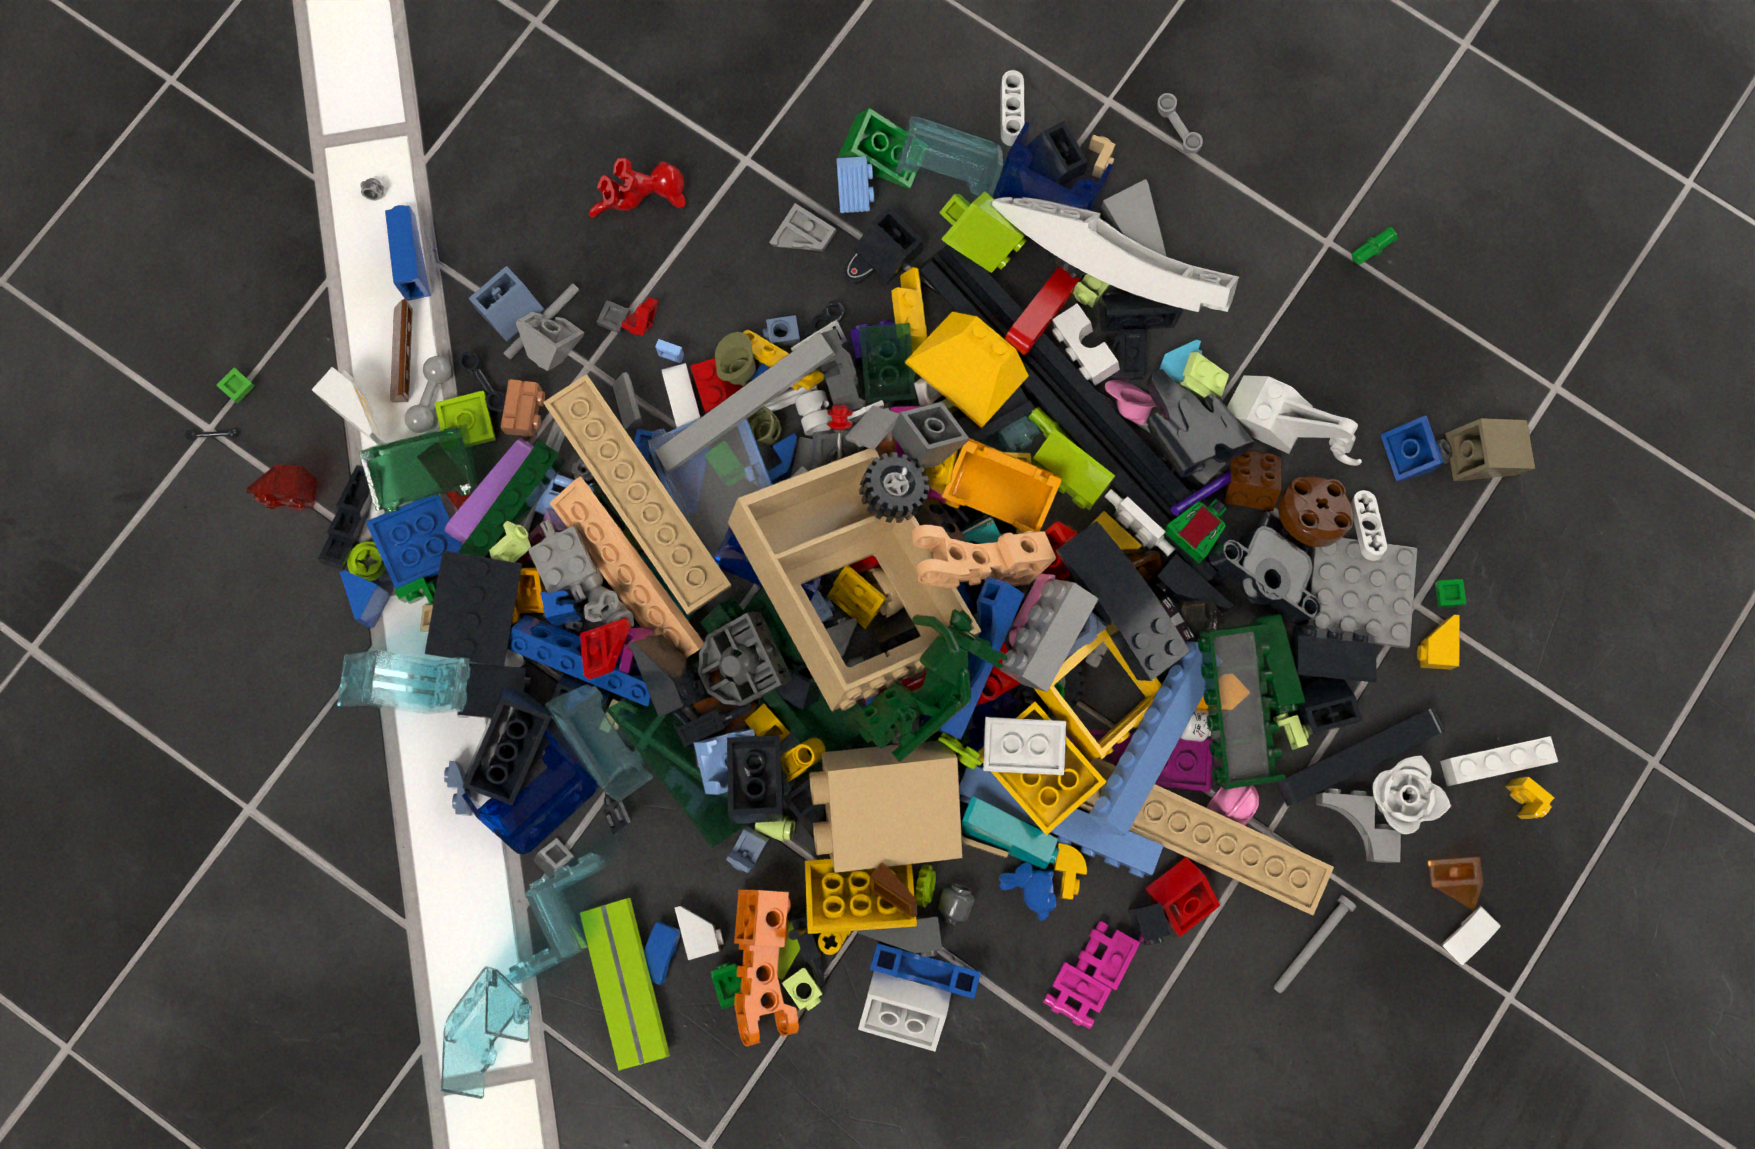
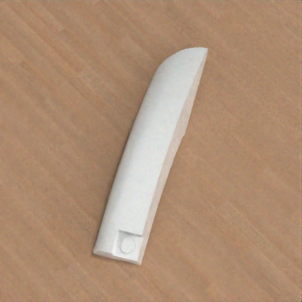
M1004 197L992 201V206L1001 215L1036 243L1072 266L1101 281L1138 296L1199 312L1202 306L1228 312L1231 306L1239 277L1188 265L1161 255L1121 234L1101 220L1100 213L1034 198L1023 197L1022 199H1013L1011 197Z

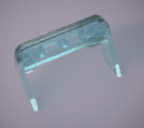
M911 116L898 155L896 172L901 174L902 170L913 173L914 170H920L923 167L965 181L966 185L970 188L969 191L973 194L981 195L985 191L992 197L1003 169L1002 147L992 141L920 117Z
M586 684L551 699L545 704L546 709L552 714L555 723L594 782L616 802L619 803L653 778L651 773L642 767L641 764L644 763L641 755L637 750L631 751L625 746L605 715L600 702L603 696L595 686L591 687Z
M485 966L446 1019L443 1031L442 1092L483 1099L485 1072L490 1066L494 1065L497 1057V1051L494 1050V1042L497 1038L502 1037L525 1043L529 1041V1018L532 1013V1006L529 1005V1000L497 968Z

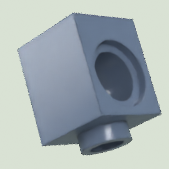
M796 315L766 320L767 328L763 329L765 340L781 349H789L800 342ZM778 330H785L787 332V335L784 337H777L774 334Z

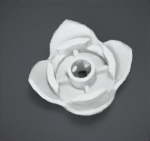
M1422 756L1403 759L1393 769L1379 773L1373 782V795L1379 811L1384 814L1389 825L1401 834L1414 833L1419 829L1421 822L1440 818L1451 807L1443 789L1431 782L1432 771L1430 765ZM1406 790V794L1409 795V800H1404L1402 796V793Z

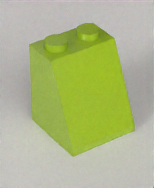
M984 191L967 208L941 240L992 273L996 267L1002 269L1011 258L1007 255L1013 249L1017 252L1026 243V240L1023 238L1026 234L992 206L994 199Z

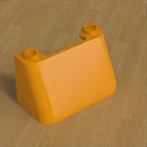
M969 438L968 442L960 449L953 467L950 484L946 485L942 498L946 499L945 504L959 509L960 505L969 506L1010 523L1017 528L1016 533L1018 534L1026 531H1033L1034 533L1040 532L1062 479L1050 471Z

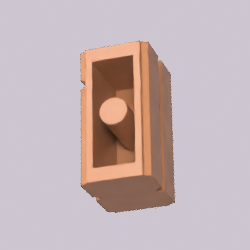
M508 380L501 429L505 434L534 437L535 430L540 429L541 415H538L539 406L544 405L545 392L542 391L539 383Z

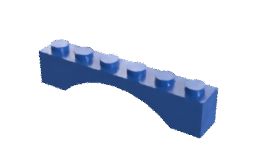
M987 577L977 599V624L981 629L978 637L988 640L991 643V648L1000 651L1024 593L1007 582ZM969 652L968 670L971 700L968 705L938 731L961 740L993 665ZM926 715L923 723L928 722L932 717Z

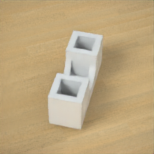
M1078 303L1052 319L1054 324L1052 332L1059 342L1064 341L1068 347L1065 349L1066 353L1073 362L1077 360L1081 366L1079 371L1087 381L1090 379L1095 386L1120 370L1118 360L1105 342L1094 348H1087L1081 344L1083 338L1093 332L1090 320Z

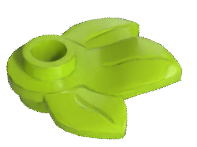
M942 733V737H939V741L959 753L957 760L973 770L977 765H981L982 761L978 759L981 755L969 746L963 748L961 743L949 734Z

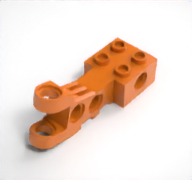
M738 889L734 943L739 944V949L744 950L743 964L742 966H737V977H741L740 993H735L734 1006L740 1038L746 1047L761 1043L759 1041L758 1020H760L759 1016L774 1012L778 1032L783 1037L795 1034L799 1029L797 1010L795 1007L784 1004L777 976L779 947H785V941L788 938L786 921L787 914L790 911L789 892ZM761 966L763 973L761 978L758 979L756 972ZM766 993L767 1002L762 1006L761 998Z

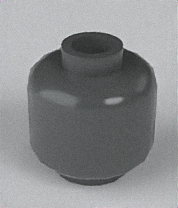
M952 883L951 886H946L942 890L937 910L943 916V921L957 925L958 922H965L969 919L975 903V898L971 894L972 890L958 883Z

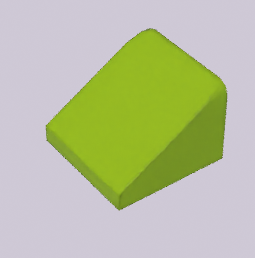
M954 194L939 213L954 225L971 204L962 195Z

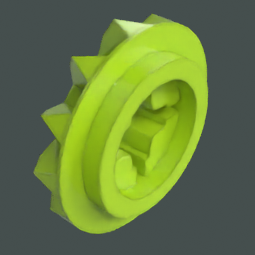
M363 542L351 550L347 560L350 573L367 581L378 580L379 577L386 574V567L375 542ZM371 555V559L378 563L371 564L370 569L367 570V566L360 562L368 560V556Z
M924 864L919 871L915 897L917 905L921 907H926L933 898L936 873L933 871L932 865Z

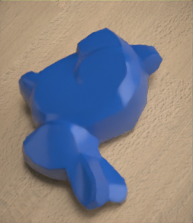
M1024 862L1015 869L1014 873H1002L999 875L1000 889L1009 890L1021 887L1023 901L1031 911L1037 914V918L1040 921L1046 920L1049 912L1056 908V897L1052 882L1054 872L1052 869L1045 871L1040 869L1034 870L1031 863Z

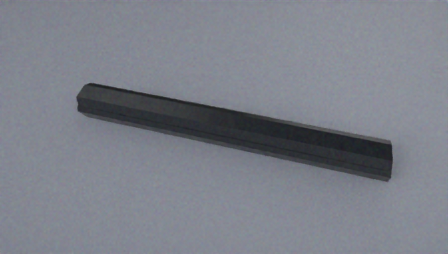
M949 245L940 249L918 269L925 280L955 312L977 316L1003 339H1005L1011 327L1024 312L982 266ZM1042 333L1026 355L1018 352L1029 375L1021 385L1052 419L1059 424L1062 430L1080 449L1115 475L1111 482L1125 498L1129 497L1164 530L1170 522L1178 517L1173 515L1171 508L1192 495V493L1051 340ZM1223 529L1213 547L1234 539ZM1165 533L1163 534L1164 539L1175 547L1173 551L1213 587L1219 586L1228 577L1210 563L1208 555L1199 564Z

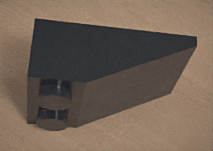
M662 634L629 644L659 717L685 709L711 697L703 685L698 669Z
M780 735L727 738L728 816L730 824L784 821Z

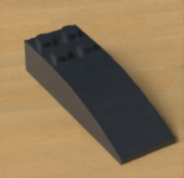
M1098 521L1093 522L1056 549L1057 554L1076 584L1098 598L1093 611L1106 623L1105 630L1137 680L1152 681L1190 652V649L1146 581Z

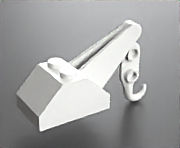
M1243 376L1227 408L1249 436L1290 454L1298 437L1330 438V449L1333 451L1336 459L1352 466L1361 464V459L1355 460L1345 455V453L1351 451L1356 437L1354 433L1358 427L1356 422L1313 408L1293 387L1269 376Z

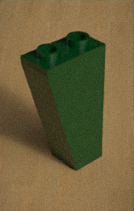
M1280 614L1255 618L1250 624H1269L1268 630H1261L1262 644H1268L1270 647V655H1264L1265 669L1271 670L1273 673V680L1266 681L1268 695L1274 696L1276 700V706L1269 707L1270 712L1275 711L1276 716L1285 713L1290 714L1292 713L1291 711L1298 710L1297 706L1305 703L1282 616Z

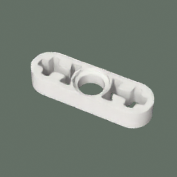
M1362 490L1357 492L1351 501L1353 520L1362 555L1368 560L1376 561L1387 550V542L1376 497L1371 492ZM1362 522H1372L1375 529L1367 530L1362 525Z

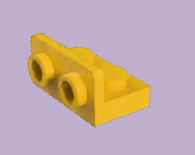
M1530 777L1511 779L1505 786L1511 791L1510 796L1521 804L1525 803V806L1517 814L1520 819L1542 818L1550 811L1552 807L1550 803L1554 797Z

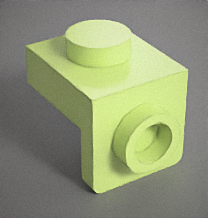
M1288 713L1273 718L1279 727L1284 726L1292 750L1308 745L1309 735L1306 727L1301 725L1298 715L1289 717Z

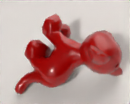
M618 158L614 164L613 174L617 175L624 182L617 184L610 176L603 175L599 180L597 189L602 191L604 200L592 206L589 210V216L596 218L602 211L613 208L622 211L633 210L639 206L647 195L653 192L667 198L675 207L683 208L686 204L682 194L684 177L678 168L667 162L658 163L648 176L633 171L632 164L627 158Z

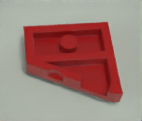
M627 618L580 633L583 673L588 680L613 672L631 627V623Z

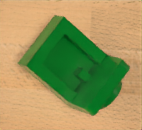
M726 963L719 965L714 971H711L721 1010L734 1006L735 993H740L741 979L737 977V964L731 965Z

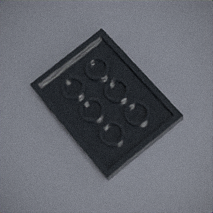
M443 550L424 654L504 667L522 564Z

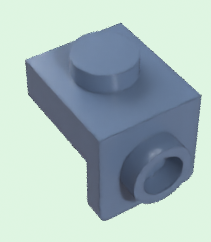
M746 826L726 860L735 869L749 873L759 859L769 838Z

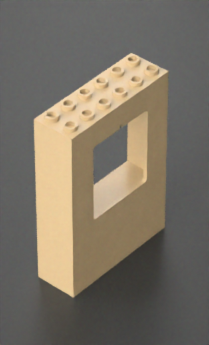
M870 448L739 497L728 521L831 711L839 708L842 710L849 709L857 703V700L863 697L865 700H869L879 694V690L888 688L893 684V680L902 683L901 680L908 677L910 680L921 676L926 667L920 663V657L940 634L931 627L915 625L921 637L887 651L888 657H886L885 653H882L853 667H847L801 584L869 556H875L911 619L917 614L935 616L943 622L950 624L952 610L956 609L959 612L964 610L973 621L970 624L972 627L970 632L976 636L981 632L956 587L932 586L918 581L917 564L934 558L933 552H929V549L913 545L911 532L914 528L920 526L914 515L908 521L904 518L902 523H896V518L889 523L885 522L886 517L884 516L880 520L876 518L877 513L875 511L869 513L866 510L869 506L868 503L862 504L861 499L863 495H859L860 481L873 459L876 457L880 458L876 450Z

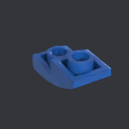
M659 921L655 923L644 954L651 982L661 985L666 980L670 958L676 955L681 930Z

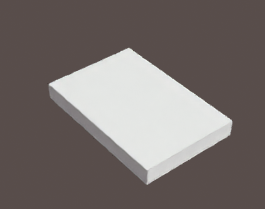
M986 717L983 771L1064 775L1066 721Z

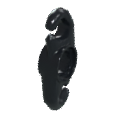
M838 301L829 302V307H837L839 314L832 316L830 315L829 308H824L822 314L816 315L800 335V342L817 332L815 325L819 321H826L830 324L837 319L840 324L845 317L846 309L844 305Z

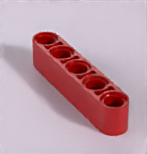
M1058 267L1011 327L1005 340L1018 352L1026 355L1073 294L1075 285L1081 281L1082 277L1073 278L1066 270Z

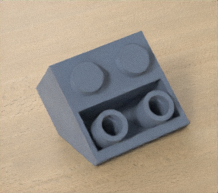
M507 266L469 297L474 308L507 343L519 333L516 325L518 319L531 312L541 314L545 311L526 286Z

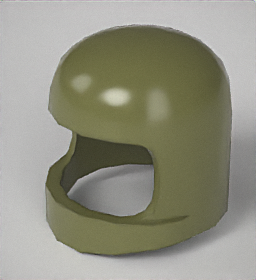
M763 406L747 418L758 447H769L778 441L782 431L781 422L769 408Z

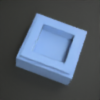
M658 339L655 346L658 355L681 363L684 357L682 347Z

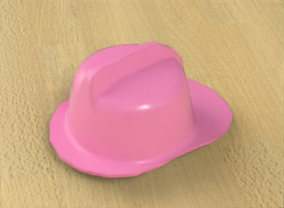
M1111 380L1105 383L1106 391L1117 399L1118 412L1121 416L1140 425L1147 422L1152 408L1156 407L1150 394L1125 381Z
M1253 785L1232 789L1221 787L1206 808L1245 826L1259 806V795Z

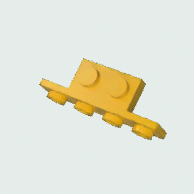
M914 267L900 276L901 288L897 287L891 291L897 338L908 339L910 356L927 339V327L923 310L924 304L920 286L921 280L918 268Z
M750 330L743 332L750 338L753 358L759 361V366L765 364L771 368L789 355L786 351ZM815 369L791 386V388L796 391L802 387L810 390L824 379V374Z

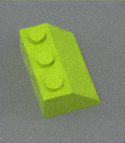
M1055 428L1032 460L1033 465L1060 476L1062 481L1058 491L1068 493L1073 497L1072 501L1082 509L1087 508L1089 511L1106 492L1115 475Z

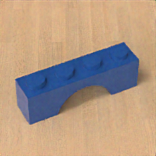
M879 943L876 945L870 970L914 981L972 999L975 998L981 972L929 957H921L919 954Z

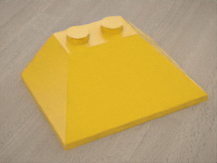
M951 312L905 361V364L981 428L1029 376L1017 350L977 316Z

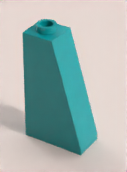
M974 796L971 797L961 822L962 836L1009 852L1008 855L1046 869L1049 862L1054 864L1059 849L1055 847L1057 838L1049 834L1046 835L1043 831Z

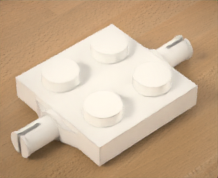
M1112 489L1105 495V498L1115 506L1116 512L1113 515L1116 517L1115 521L1123 529L1130 530L1135 535L1134 539L1142 547L1147 546L1151 549L1154 545L1158 546L1167 556L1173 552L1175 547L1164 539L1163 534L1165 531L1129 497L1121 499Z

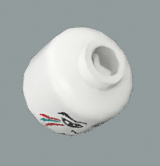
M1206 709L1195 710L1180 737L1181 739L1202 742L1208 736H1211V731H1209L1206 723L1207 716H1209Z

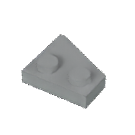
M795 203L769 243L773 247L824 251L837 230Z

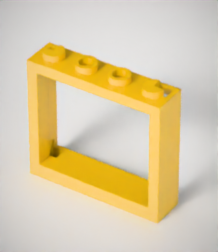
M1103 630L1097 634V638L1093 642L1078 649L1070 657H1066L1047 692L1035 689V691L1058 721H1066V731L1088 760H1092L1098 757L1103 759L1107 754L1113 752L1112 746L1116 742L1119 744L1130 736L1128 731L1140 725L1162 684L1157 678H1154L1152 681L1137 680L1107 631ZM1104 642L1146 698L1096 742L1054 685Z

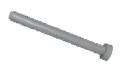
M1343 895L1339 897L1337 901L1340 904L1276 982L1274 990L1282 993L1348 910L1350 912L1355 910L1356 905Z

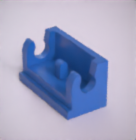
M540 592L545 618L552 625L559 626L582 620L581 613L574 609L573 605L576 604L574 600H558L559 597L568 596L567 592Z

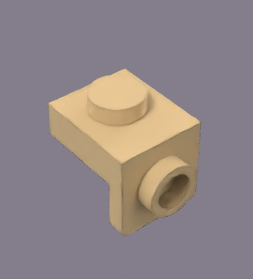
M1093 135L1089 145L1090 150L1100 154L1092 173L1093 176L1101 179L1104 171L1109 173L1114 162V158L1111 156L1116 145L1103 136Z

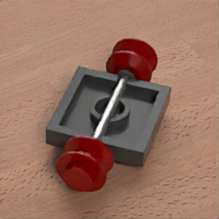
M834 405L832 409L827 411V414L832 416V420H829L827 425L834 430L813 432L812 470L864 450V446L858 447L856 443L847 441L845 438L852 429L849 428L852 426V422L847 420V417L853 414L847 406Z

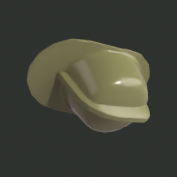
M734 332L725 336L718 343L715 350L718 377L732 384L746 386L747 381L753 377L756 371L750 338L745 333Z

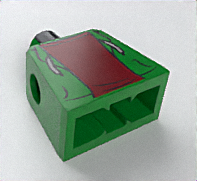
M1216 499L1208 507L1198 501L1170 522L1164 529L1165 534L1200 564L1208 555L1226 526L1219 519L1226 511V507Z

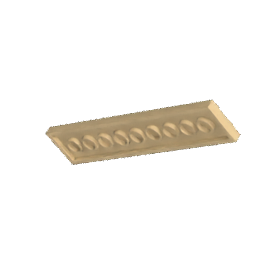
M587 374L543 402L687 615H690L731 587L730 582Z
M1099 758L1092 759L1089 763L1106 780V783L1079 806V808L1091 812L1109 777L1116 768V766ZM1155 784L1129 831L1159 843L1176 853L1310 915H1314L1334 869L1329 864Z

